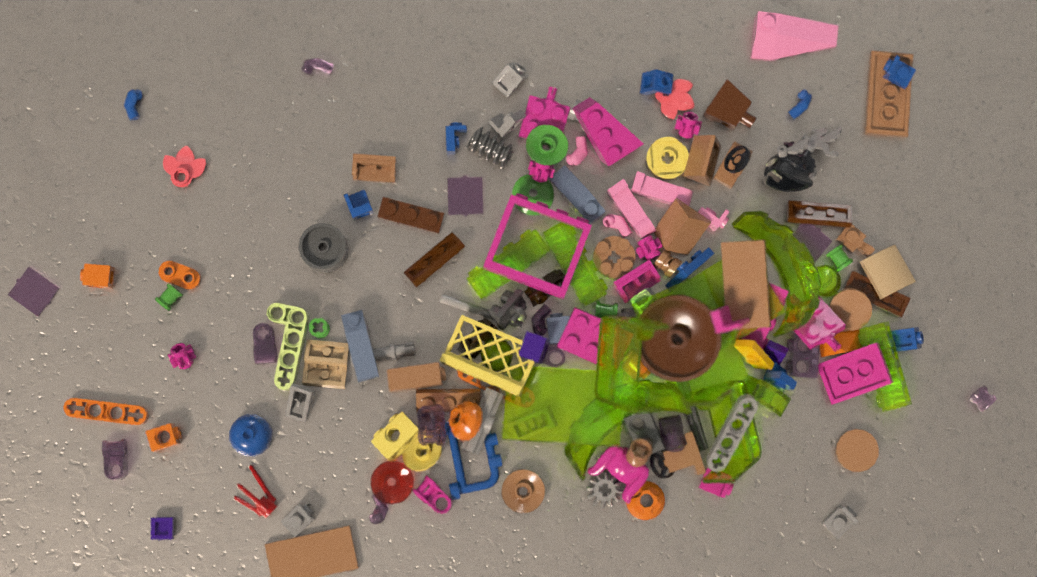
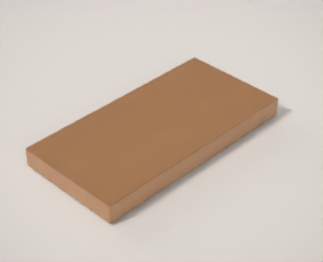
M873 50L870 52L865 134L908 137L912 79L907 88L903 89L883 78L886 72L883 70V67L889 58L892 60L896 55L900 56V61L913 67V54Z
M766 240L721 242L725 306L728 305L732 321L749 318L750 322L741 328L771 327Z
M350 526L264 544L271 577H322L359 568Z

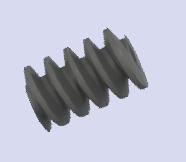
M481 126L475 131L466 148L472 145L471 152L473 153L479 149L478 155L482 157L486 154L487 161L494 158L493 165L501 162L500 169L503 170L513 154L511 151L512 144L510 143L507 147H504V139L497 143V135L490 139V131L482 134L483 127Z

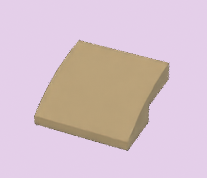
M896 245L890 246L860 262L880 300L916 282Z
M307 340L302 385L345 389L349 358L348 343Z

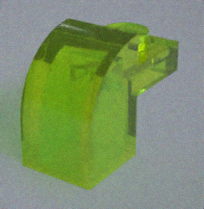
M748 374L737 391L740 396L743 394L752 395L759 406L779 417L782 416L791 400L781 390Z

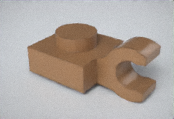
M851 225V228L846 227L836 239L838 243L842 244L851 253L857 249L866 258L875 250L871 245L863 241L866 235L854 225Z

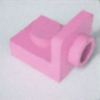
M701 207L698 213L711 221L708 227L713 231H716L719 227L723 229L730 219L727 217L730 212L727 209L720 218H717V214L708 207L706 209Z

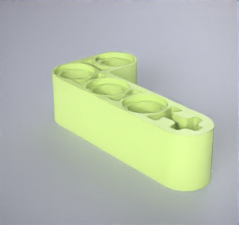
M274 303L267 309L268 318L276 324L286 325L274 383L277 388L289 391L292 383L296 384L309 324V315L300 307ZM281 308L283 311L282 317L274 319L273 311ZM298 312H302L304 315L301 323H295L293 320L294 315ZM293 333L299 334V341L296 344L289 342V337ZM288 354H293L295 357L292 365L285 364L284 359ZM283 367L289 370H293L292 373H287V378L290 379V383H286L285 387H283L284 384L280 382V379L285 378L286 371H282Z

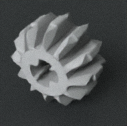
M606 471L603 474V479H601L600 474L596 475L597 482L590 478L589 482L594 484V486H586V490H593V493L587 495V498L596 497L592 503L594 506L598 504L599 500H601L600 506L603 509L605 508V501L608 502L610 507H613L612 498L617 502L620 501L619 497L615 496V493L622 494L623 490L616 489L615 487L622 484L621 481L613 483L615 480L614 476L607 480L608 472ZM602 484H606V487L610 488V492L606 493V496H602V492L598 490L599 487H603Z

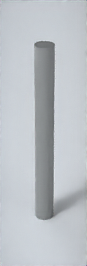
M442 294L440 302L492 319L489 309ZM516 320L515 323L510 322L509 326L521 329L523 321Z

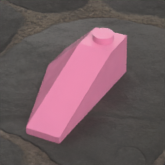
M758 11L754 18L751 59L773 61L787 56H796L801 53L836 47L838 25L779 13Z

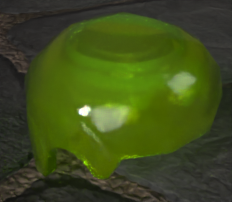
M823 264L813 268L809 274L808 284L814 294L829 298L840 290L841 276L834 267Z
M494 338L489 339L485 344L495 341ZM506 340L499 342L502 353L512 350ZM496 344L484 348L488 359L500 355ZM481 350V353H480V354H481V359H482V362H483V361H486V359H485V356H484V354H483V351ZM513 353L504 357L507 366L511 364ZM502 358L490 362L493 371L505 369Z

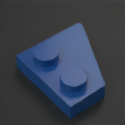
M710 247L703 253L701 250H698L690 257L692 259L690 264L685 261L677 268L679 273L665 285L670 292L715 254Z

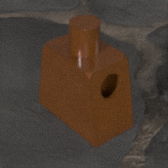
M729 80L725 81L702 116L731 130H734L739 122L750 129L757 119L747 112L752 102Z

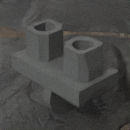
M518 288L515 292L505 290L501 296V301L504 305L500 307L495 304L489 309L490 317L497 321L499 329L504 331L510 322L515 323L516 320L524 321L527 318L524 312L527 306L525 305L526 301L522 297V290Z

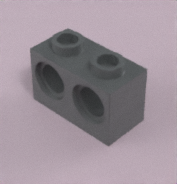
M649 405L624 414L625 421L622 422L626 434L630 433L633 441L650 438L653 442L651 454L665 449L664 441ZM635 418H641L644 421V425L636 427L632 421Z

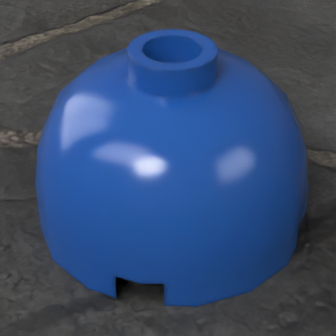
M246 414L239 417L232 424L229 431V440L232 448L237 453L246 457H256L263 454L270 447L273 436L270 423L264 417L256 414Z

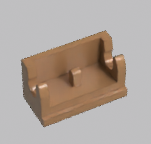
M353 154V180L395 183L396 157Z

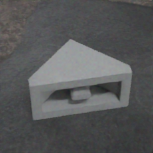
M292 383L285 416L305 423L316 391Z

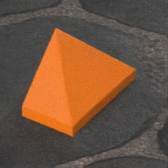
M859 329L836 334L834 338L841 344L840 349L837 351H833L827 343L818 345L821 357L848 353L863 348Z

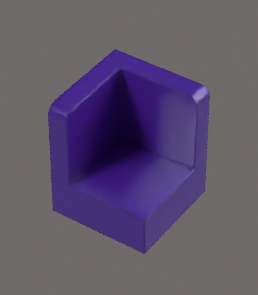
M526 331L519 356L542 364L550 339Z

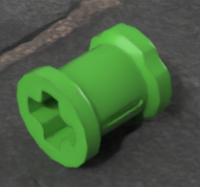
M842 244L826 254L827 257L833 260L838 272L854 261L852 258L849 259L843 251Z
M168 283L166 290L160 297H156L155 300L166 310L170 311L174 302L179 297H182L183 294Z
M596 301L595 316L603 319H612L613 322H616L618 303L612 305Z
M314 318L309 323V332L317 338H325L330 332V326L324 319ZM317 323L319 325L324 324L322 326V328L324 329L322 333L319 331L315 333V331L317 330L315 325Z

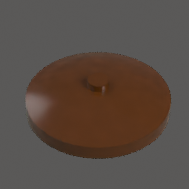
M680 294L668 295L651 303L639 317L634 332L635 349L643 365L659 378L673 382L690 381L707 372L716 361L722 345V333H716L711 316L712 310L702 301Z

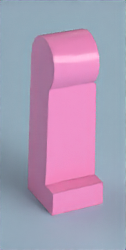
M639 171L635 175L631 189L632 194L670 205L678 198L690 206L693 191L652 178Z
M624 179L607 190L610 199L640 239H644L656 231Z

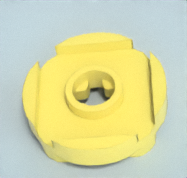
M662 137L650 146L646 155L647 167L653 176L663 180H672L685 171L689 153L687 148L676 138ZM665 153H669V156L673 157L670 164L662 161Z

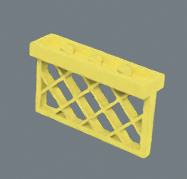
M461 315L445 353L440 358L442 364L518 397H521L524 391L523 388L535 363L532 360L522 362L518 352L521 347H516V344L522 346V340L464 315ZM465 321L473 325L475 332L463 337L461 328ZM486 331L491 332L495 341L483 345L479 334ZM477 335L480 347L469 351L465 340ZM504 340L512 341L514 349L502 353L499 342ZM462 341L466 352L460 355L452 353L451 350L454 344ZM496 344L500 355L488 359L484 348ZM482 350L486 361L478 364L473 362L470 354ZM516 352L520 363L508 368L504 357ZM502 358L506 369L499 372L493 371L490 362ZM488 364L489 368H486L482 365ZM522 367L524 376L521 382L512 379L511 370Z

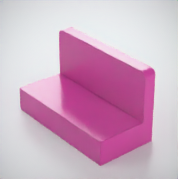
M728 305L719 307L711 312L717 334L741 328L750 322L749 318L732 321Z

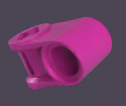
M426 475L421 485L417 489L414 488L412 492L435 512L441 514L448 513L453 505L452 499L435 481ZM442 497L448 501V506L445 510H440L437 507V501Z

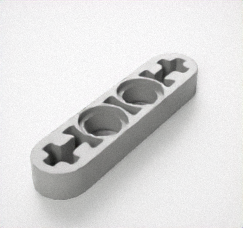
M743 394L737 399L709 450L706 462L712 471L720 472L725 469L758 409V404L752 395ZM750 401L752 406L744 408L743 403L747 404ZM741 419L743 422L741 427L737 429L731 427L733 420ZM724 438H731L732 444L728 447L721 446V441ZM718 457H719L720 460H721V462H720V463H719V462H716L715 465H714V463H713L712 460H713V459L717 460Z

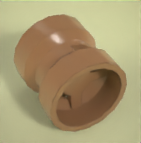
M664 250L653 266L664 271V275L670 278L682 261L678 258H673L669 251Z
M644 439L634 440L626 454L628 463L633 467L645 465L652 452L650 443Z

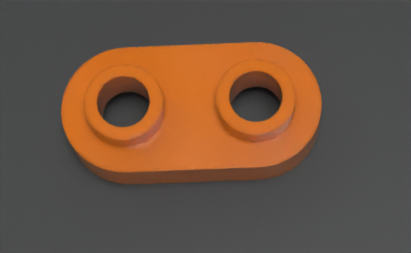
M173 261L163 262L159 267L160 278L170 284L187 290H194L201 283L199 272L190 267ZM172 268V274L167 275L166 269ZM188 275H192L193 279L191 282H186Z

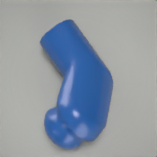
M139 89L128 91L124 101V107L130 121L140 118L135 106L136 102L140 101L143 97Z
M806 89L797 94L801 101L788 111L794 119L805 112L810 105L812 95Z

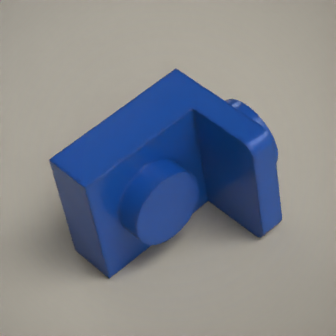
M896 55L892 60L889 58L884 65L883 70L886 72L883 78L906 89L916 69L900 61V56Z
M657 69L642 73L640 94L650 95L658 92L667 95L671 94L673 74Z
M461 122L450 123V126H445L447 155H455V149H459V136H454V134L467 133V125H462Z
M919 327L889 331L892 352L922 348L921 344L924 343V336L922 331H919Z

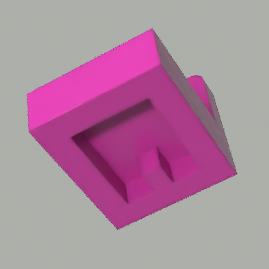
M706 468V473L703 474L698 488L721 498H725L726 495L729 496L734 486L731 483L733 478Z

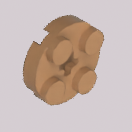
M619 236L604 238L597 244L593 252V264L596 270L609 279H619L629 273L636 259L633 246L627 239ZM612 252H616V255H620V259H617V263H613L612 260L608 259V256H611Z

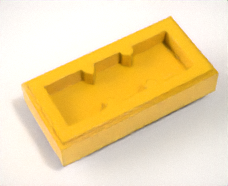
M736 340L734 347L753 368L773 369L774 362L755 340Z

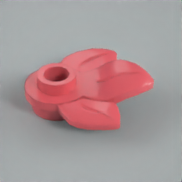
M684 79L674 80L672 92L669 96H664L659 92L655 93L657 101L661 103V111L666 117L675 119L678 110L687 111L694 108L693 99L688 94L693 87L690 81Z
M184 146L177 153L176 157L165 155L163 167L171 175L172 183L177 187L184 188L190 185L193 178L202 175L206 167V160L203 158L195 159L191 149L188 146ZM181 174L186 175V178L183 181L179 180V176Z

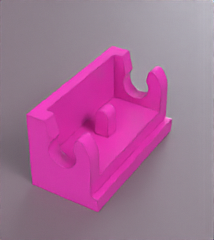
M649 259L613 282L612 285L626 304L642 290L651 288L659 283L661 277Z

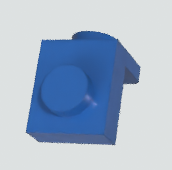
M774 362L773 369H767L763 377L764 381L778 391L794 390L797 384L794 379L787 375V370Z

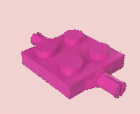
M549 87L546 98L529 96L525 109L527 116L522 121L518 137L527 139L529 133L541 125H552L564 132L570 107L554 101L557 88Z
M796 295L791 296L788 301L795 309L784 315V321L810 349L819 344L827 343L833 351L839 350L841 344L834 337L839 332L845 330L846 324L819 295L804 303Z

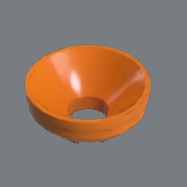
M469 401L460 403L450 413L449 425L453 435L460 440L469 441L478 433L482 423L480 406Z
M646 481L633 495L630 503H626L634 517L641 520H650L662 512L665 505V496L657 484ZM644 494H649L653 498V503L649 507H643L640 503V498Z

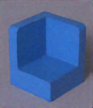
M365 190L348 195V193L344 194L354 221L374 213Z

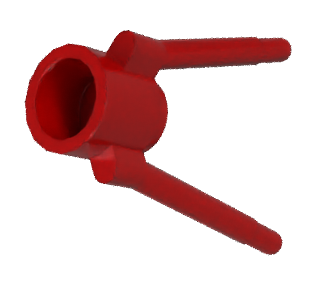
M249 465V469L267 498L263 496L259 500L248 489L238 483L237 487L256 504L253 506L238 496H234V499L254 511L259 517L262 515L266 519L277 507L274 503L277 499L271 495L253 465Z

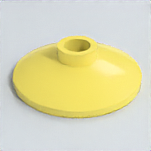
M422 431L423 434L402 454L403 461L409 469L424 471L431 468L438 461L442 453V442L435 433Z

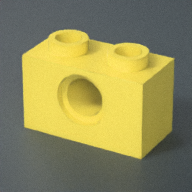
M401 411L399 414L393 415L389 420V424L384 429H379L373 435V439L370 442L387 460L393 463L423 432ZM396 431H400L399 438L395 441H392V434Z

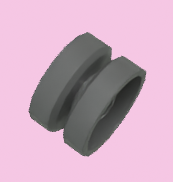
M326 223L314 224L307 228L300 237L298 247L304 262L313 270L322 273L333 272L343 266L349 250L347 240L339 229ZM323 244H326L327 246L325 251L319 250L320 248H323Z

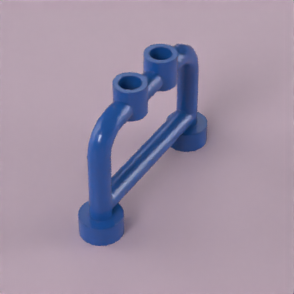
M445 418L436 420L439 436L448 435L457 478V482L449 483L452 501L460 499V494L493 487L499 478L498 467L502 466L500 453L496 454L494 448L495 445H498L496 432L491 433L490 430L484 440L491 472L490 478L486 481L466 484L458 439L453 435L449 422H445Z

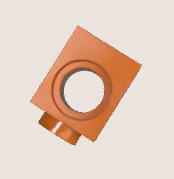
M84 263V269H81L80 281H83L82 285L86 287L113 289L115 268L110 265Z
M174 423L145 431L151 452L161 451L181 444L179 439L182 438L180 428L178 426L175 427ZM164 431L170 434V439L167 443L161 441V434Z

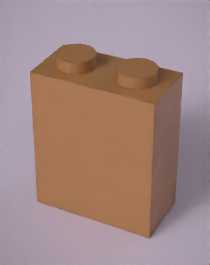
M439 362L387 370L389 391L391 393L443 386V381H446L445 368L441 367Z

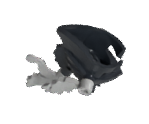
M825 127L817 130L813 129L810 131L812 137H807V134H804L802 141L799 140L797 143L793 141L784 142V145L777 148L778 154L771 157L765 164L766 169L764 172V176L772 172L781 180L777 183L772 176H768L766 184L783 192H797L811 187L817 175V170L815 169L816 161L811 155L815 149L823 150L824 155L827 157H838L839 153L837 151L829 152L828 144L836 142V139L841 137L842 128L839 127L832 132L826 130Z

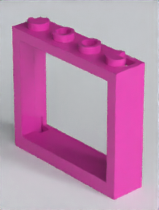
M517 193L516 196L511 194L483 269L564 300L592 225L588 224L589 221L577 216L576 219L569 217V213L564 210L557 209L553 211L548 209L549 205L537 201L535 204L528 201L529 198ZM514 205L583 230L561 287L493 261Z

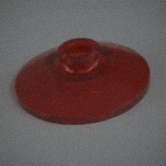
M387 461L380 464L374 470L370 485L373 494L378 500L386 504H398L407 499L411 494L414 479L406 465L398 461ZM389 478L395 479L394 485H388L387 481Z

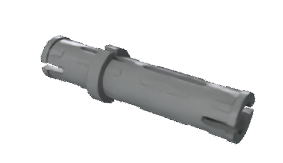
M414 342L394 345L393 343L387 347L373 349L376 362L389 359L394 361L397 358L416 355ZM350 354L351 365L354 366V365H353V361H352V357H351V354Z

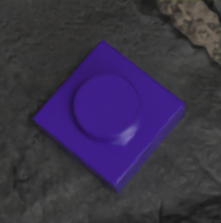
M769 339L763 351L773 362L780 365L789 349Z
M174 517L151 518L150 540L174 539Z

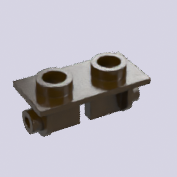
M555 269L545 275L543 279L546 282L561 287L566 275L563 274L561 269L557 271ZM529 286L524 291L533 307L543 304L552 296Z
M485 317L478 321L496 330L498 329ZM488 331L479 334L480 339L486 344L493 338V334ZM477 335L465 340L469 351L480 347ZM461 341L457 350L460 353H465L466 349ZM482 350L470 354L471 358L475 359Z

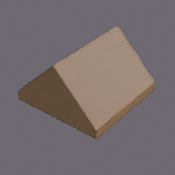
M715 135L694 136L684 177L711 186L721 150V145Z
M676 198L656 226L654 234L659 238L665 250L689 255L711 221Z

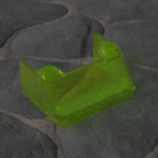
M604 316L601 319L595 379V395L600 402L633 414L662 411L663 407L649 402V389L646 384L639 382L642 340L652 339L655 330L669 329V324L648 318Z
M732 380L698 390L685 400L683 405L684 407L697 406L701 411L708 410L716 439L737 399L741 395L749 393L747 385L743 380ZM750 401L747 404L743 403V407H751ZM754 417L725 469L720 472L711 471L702 479L703 483L733 484L760 460L762 448ZM733 420L731 427L735 429L741 427L742 420ZM724 438L721 441V446L728 447L732 444L731 438ZM718 457L717 460H715V459L712 460L713 463H714V465H715L716 462H719V463L721 462V460H720L719 457Z

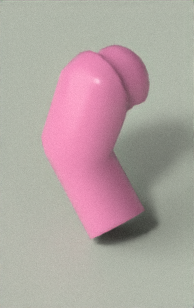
M576 137L577 149L566 157L569 165H579L587 157L586 137Z
M608 214L603 218V225L618 229L623 238L632 234L624 217Z

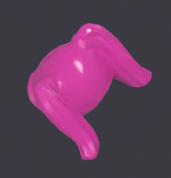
M615 444L607 448L596 464L588 468L587 472L592 476H596L607 469L612 476L626 484L622 498L629 504L633 495L646 482L649 476V469L645 465L642 467L630 465L626 458L629 448Z

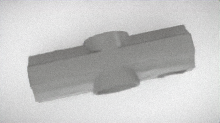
M486 388L479 404L482 411L480 429L471 440L464 441L461 448L474 454H479L485 437L492 428L503 394Z

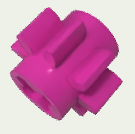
M685 112L683 116L678 115L675 129H679L678 133L680 136L692 138L694 134L699 135L702 121H698L699 117L697 114Z
M533 160L530 161L528 167L530 170L529 175H532V179L541 183L546 182L548 177L553 178L555 172L554 165H542Z
M650 235L637 242L639 248L636 249V252L640 259L645 257L648 261L661 255L659 249L663 245L659 238L653 239Z
M184 343L175 344L170 349L171 353L167 355L172 367L176 368L178 366L182 370L191 367L194 362L193 359L196 358L190 344L186 346Z

